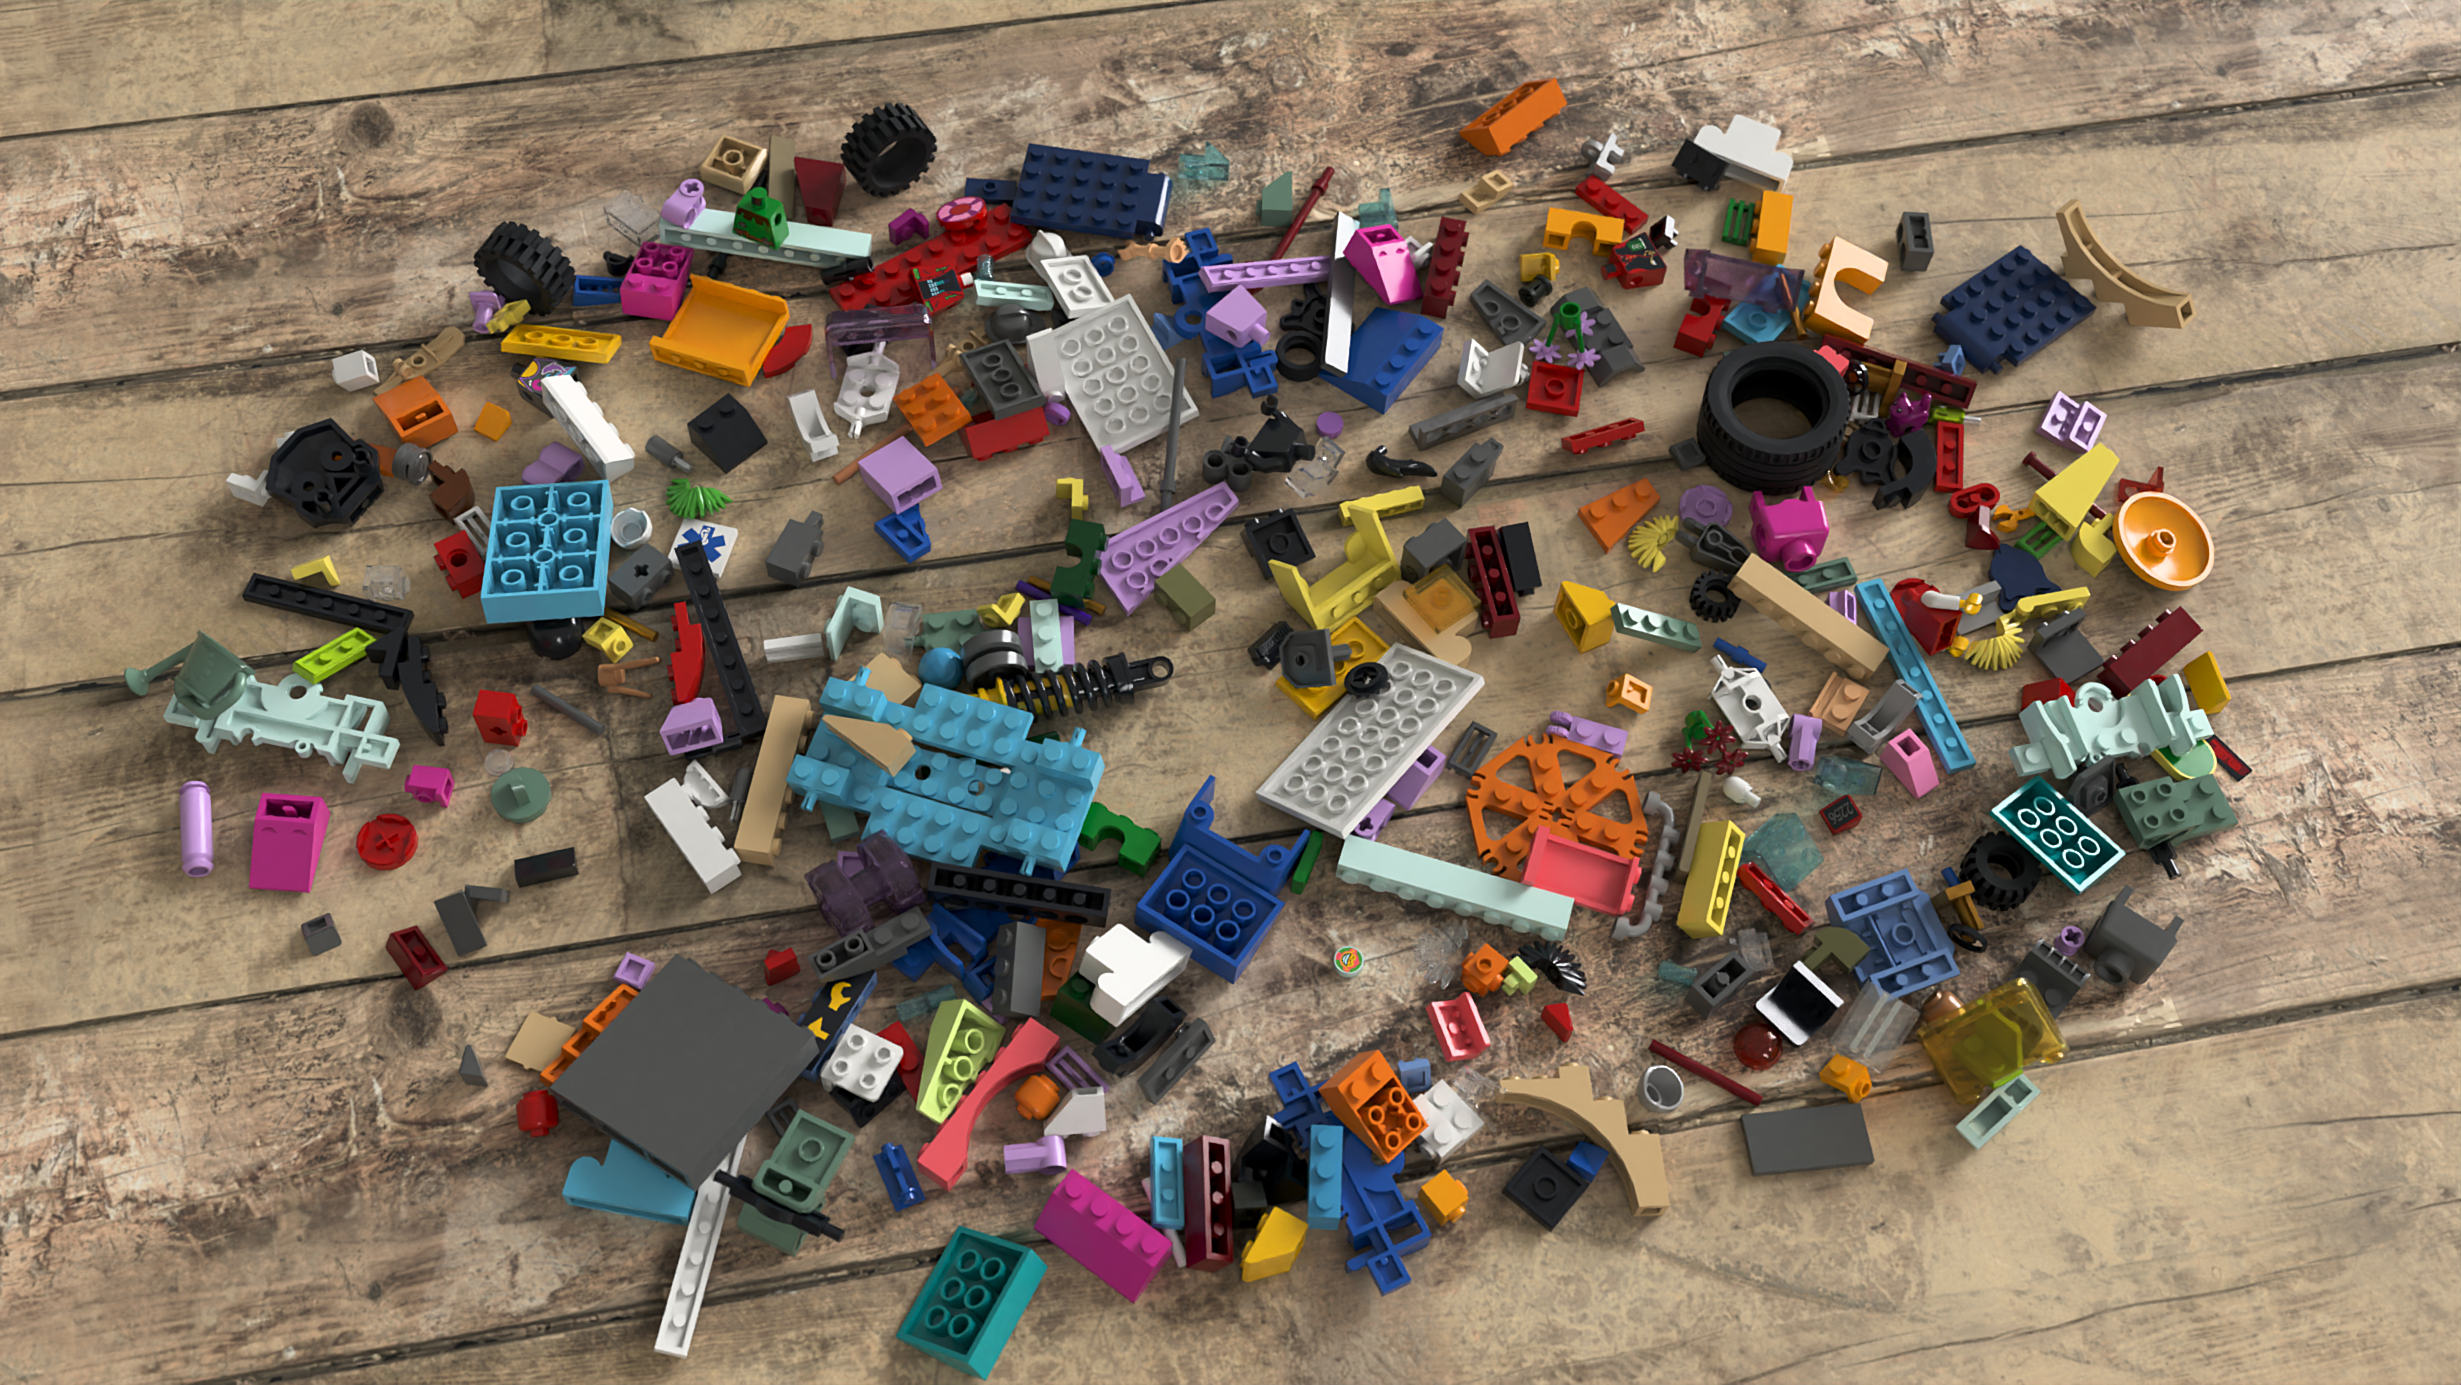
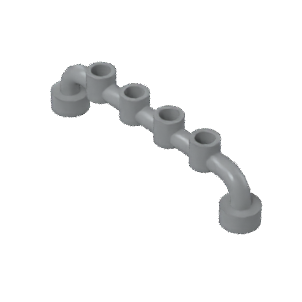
M1648 791L1642 805L1643 813L1653 816L1658 811L1663 815L1664 823L1658 838V848L1652 862L1653 868L1646 887L1645 901L1640 911V922L1635 926H1630L1628 918L1617 915L1610 937L1619 941H1623L1625 936L1632 938L1642 936L1649 930L1652 921L1658 922L1663 906L1656 904L1658 895L1664 897L1669 884V880L1662 878L1664 870L1668 872L1671 870L1675 855L1668 853L1670 845L1676 847L1681 834L1680 830L1675 829V814L1672 808L1660 800V794Z

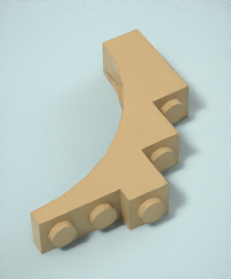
M2070 199L2055 212L2067 250L2060 256L2066 277L2092 280L2099 302L2124 303L2130 325L2183 329L2197 316L2191 293L2174 291L2156 285L2123 265L2097 237L2084 214L2079 200Z
M1565 1063L1557 1068L1553 1078H1550L1548 1075H1539L1532 1079H1520L1518 1076H1509L1499 1080L1494 1090L1496 1103L1521 1104L1544 1110L1566 1120L1586 1134L1598 1147L1609 1152L1607 1158L1617 1171L1627 1193L1632 1217L1662 1216L1666 1212L1670 1203L1659 1134H1649L1648 1131L1640 1130L1629 1135L1624 1100H1614L1610 1096L1599 1097L1593 1100L1588 1066H1579L1577 1063Z

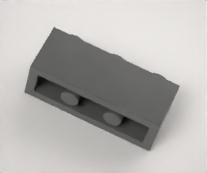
M1019 921L999 926L997 957L994 966L995 981L992 994V1015L1018 1021L1029 1020L1030 1017L1032 1019L1039 1018L1046 928Z

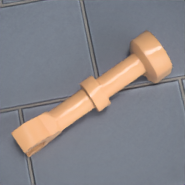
M1172 237L1166 247H1160L1152 243L1146 246H1139L1134 241L1127 240L1124 242L1127 248L1117 251L1122 260H1129L1137 256H1146L1148 259L1165 257L1170 263H1179L1188 254L1185 250L1186 246L1183 245L1184 242L1180 241L1179 237Z

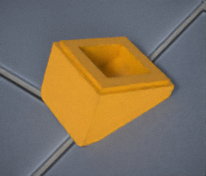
M487 401L476 422L474 431L497 442L512 424L509 412Z

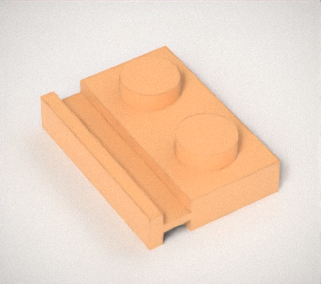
M1833 671L1807 716L1822 719V726L1844 736L1870 690L1847 678L1842 679Z

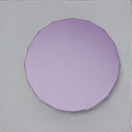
M1704 484L1697 485L1696 488L1691 490L1690 488L1686 490L1680 498L1678 514L1682 522L1686 517H1690L1705 526L1709 522L1717 521L1724 528L1729 523L1733 510L1731 501L1729 503L1727 495L1722 490Z

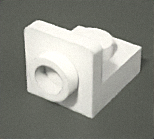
M264 470L257 481L248 475L240 476L235 473H231L226 480L232 494L237 498L263 507L267 500L272 497L265 489L268 470Z

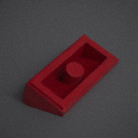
M417 925L390 933L385 948L415 990L426 986L447 972L448 968Z

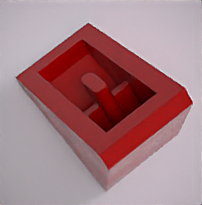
M2061 677L2024 685L2022 688L2021 712L2034 701L2040 700L2042 705L2049 701L2058 700L2061 696L2065 695L2068 697L2071 706L2075 707L2076 693Z

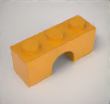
M1549 207L1542 247L1567 251L1571 239L1582 237L1591 242L1593 246L1592 255L1610 258L1612 248L1622 241L1624 220Z

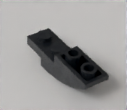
M419 635L408 637L409 661L398 663L402 688L423 730L438 746H445L444 734L449 733L447 719L443 717L442 713L443 709H447L446 697L444 692L439 693L435 682H433L431 670H427V662H431L429 646L423 645Z

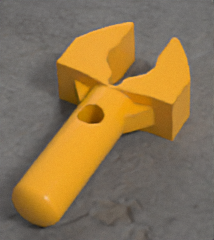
M2004 504L1996 509L1991 521L1999 518L2008 520L1999 522L1996 529L2010 533L2016 531L2018 527L2017 521L2037 515L2029 508L2012 511L2008 508L2007 504Z

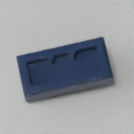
M966 178L964 197H979L988 205H1002L1006 203L1008 206H1013L1017 191V181Z

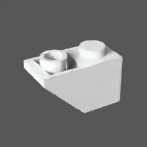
M1103 1087L1071 1089L1043 1121L1044 1137L1056 1135L1065 1139L1069 1137V1134L1079 1133L1082 1136L1092 1137L1099 1135L1101 1131H1107Z

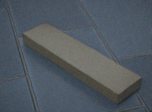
M771 135L768 150L767 196L783 204L786 220L792 222L796 141Z
M1705 771L1700 772L1695 784L1673 876L1674 882L1684 885L1689 874L1712 773Z

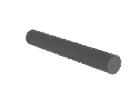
M535 684L531 688L530 694L595 734L601 735L604 732L605 725L541 686Z

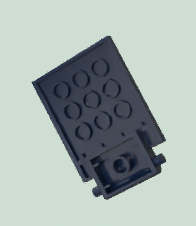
M1029 143L1010 215V223L1132 240L1134 234L1144 235L1146 241L1151 242L1154 240V237H1161L1163 235L1173 182L1165 173H1148L1150 160Z
M2019 245L1944 295L1940 304L1950 312L1944 317L1937 312L1931 320L1936 324L1933 332L1949 346L1961 345L1965 360L1980 373L1984 374L1990 370L1995 375H1998L2003 370V367L1999 364L2001 361L2006 359L2017 368L2090 317L2097 307L2087 297L2081 295L2070 286L2066 280H2063L2053 272L2048 265L2036 258L2030 250Z

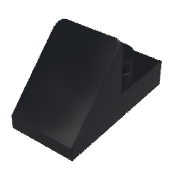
M405 627L394 629L365 648L370 661L379 664V677L382 678L388 690H399L401 680L398 663L406 662L409 653V635Z

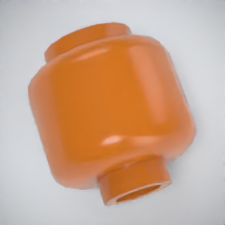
M1044 1074L1040 1077L1032 1075L1015 1092L1014 1098L1019 1104L1015 1109L1028 1121L1032 1117L1042 1121L1060 1103L1058 1095L1060 1089Z

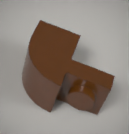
M434 460L427 466L433 483L438 488L429 495L434 510L454 526V518L473 508L475 493L469 477L463 468L455 473L448 465L443 467Z

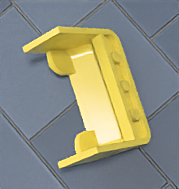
M1355 505L1347 507L1356 531L1348 536L1344 544V551L1348 560L1310 587L1300 577L1295 566L1273 559L1268 561L1283 598L1314 630L1329 628L1330 633H1332L1351 617L1356 616L1374 603L1376 594L1391 583L1401 579V570L1376 511Z

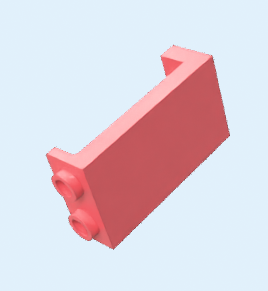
M1541 825L1535 829L1519 883L1574 898L1573 904L1615 918L1617 915L1622 916L1626 911L1629 912L1631 910L1634 895L1630 893L1633 884L1637 885L1642 868L1638 867L1640 858L1626 859L1549 834L1550 828Z

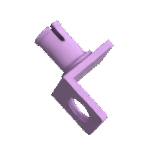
M492 290L470 292L469 298L475 312L473 329L479 333H488L489 330L486 323L505 305V298L502 295L498 297Z

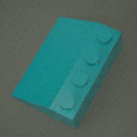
M2038 774L1989 812V815L2077 895L2100 882L2126 855L2118 845Z
M959 1225L895 1337L960 1372L986 1381L1048 1266L1031 1248Z

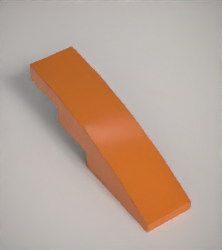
M623 982L583 1019L582 1028L561 1047V1055L540 1073V1082L550 1087L639 992Z

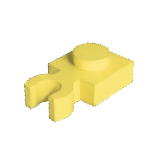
M527 300L507 303L492 316L493 319L488 321L486 326L491 334L498 329L503 332L509 325H516L523 321V316L531 307Z

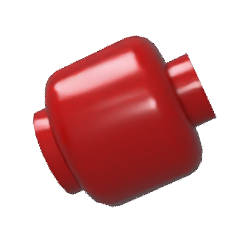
M548 1090L523 1093V1098L517 1101L518 1128L520 1131L530 1132L531 1138L550 1135L549 1129L559 1124L558 1104L553 1095H548Z

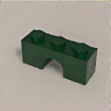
M1071 519L1064 542L1067 556L1077 557L1081 561L1076 566L1070 568L1057 566L1050 587L1052 599H1057L1060 605L1085 609L1088 599L1092 600L1095 584L1093 580L1095 575L1099 576L1102 567L1100 557L1102 552L1107 551L1109 536L1105 535L1104 524Z

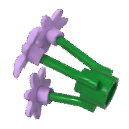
M1564 303L1560 307V313L1554 314V322L1548 337L1543 343L1534 339L1535 347H1530L1529 351L1537 354L1535 357L1536 361L1545 358L1547 363L1552 364L1553 359H1561L1562 356L1557 353L1560 346L1552 345L1558 325L1561 324L1568 330L1565 337L1569 338L1575 334L1578 343L1577 354H1568L1571 360L1567 362V365H1576L1578 370L1583 368L1584 363L1588 367H1593V361L1599 360L1601 356L1594 355L1595 349L1587 351L1584 348L1583 333L1592 336L1593 331L1589 327L1593 326L1596 321L1594 319L1586 320L1587 312L1584 311L1581 314V308L1578 303Z

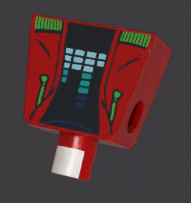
M952 263L913 267L907 274L923 321L929 320L960 304L964 299L962 290L973 287L974 284L970 272L957 275Z

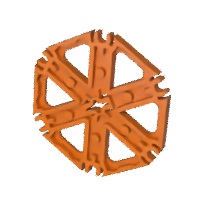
M1543 733L1541 744L1535 743L1532 735H1528L1526 744L1523 736L1475 771L1474 776H1472L1470 784L1477 786L1479 790L1468 788L1465 805L1478 860L1481 856L1485 855L1482 859V866L1489 862L1497 865L1492 870L1491 875L1519 883L1522 872L1519 871L1517 865L1526 859L1533 832L1539 825L1550 828L1549 834L1577 843L1582 842L1626 859H1632L1633 857L1641 858L1644 850L1636 848L1634 844L1645 846L1649 833L1634 776L1632 775L1627 779L1630 772L1628 768L1623 772H1617L1614 769L1618 766L1620 760L1618 758L1613 759V754L1567 740V738L1553 733L1550 734V737ZM1561 751H1568L1588 758L1595 764L1593 771L1567 790H1565L1557 754ZM1515 757H1525L1534 793L1498 780L1496 772ZM1619 790L1626 795L1632 821L1628 824H1621L1589 811ZM1483 808H1487L1523 821V823L1500 840L1494 841L1489 839L1486 834L1481 811ZM1555 812L1560 813L1561 819L1558 822L1552 820V815Z

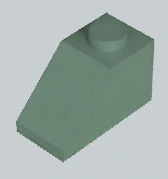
M1292 171L1285 172L1262 189L1261 200H1256V215L1261 216V226L1290 227L1292 219Z

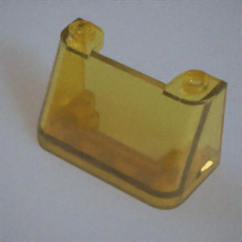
M2026 978L2012 980L1922 1026L1915 1032L1922 1048L1956 1103L1959 1105L1964 1104L1965 1106H1970L1982 1099L1980 1095L1984 1092V1087L2036 1061H2046L2048 1065L2057 1063L2065 1057L2064 1053L2070 1051L2036 985Z

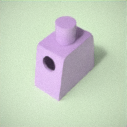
M1241 284L1206 312L1205 329L1238 348L1245 346L1252 339L1262 346L1271 336V333L1265 329L1266 310Z
M694 698L689 703L673 707L660 729V734L670 756L723 743L721 719L712 698Z

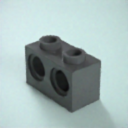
M1903 212L1895 231L1901 271L1926 272L1934 254L1929 213Z

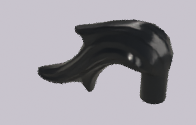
M1380 445L1366 456L1367 467L1376 475L1402 479L1405 475L1437 476V471L1424 462L1413 461V459L1396 460L1386 457L1387 448L1383 445Z

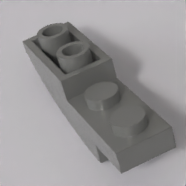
M917 905L866 933L860 928L807 956V959L821 983L840 980L878 968L908 954L907 947L930 936L933 932Z

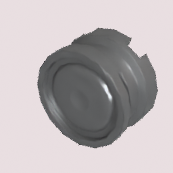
M410 442L404 443L400 446L393 459V476L400 480L408 479L409 483L413 485H420L429 475L427 466L433 462L432 452L423 447L418 448L417 445Z

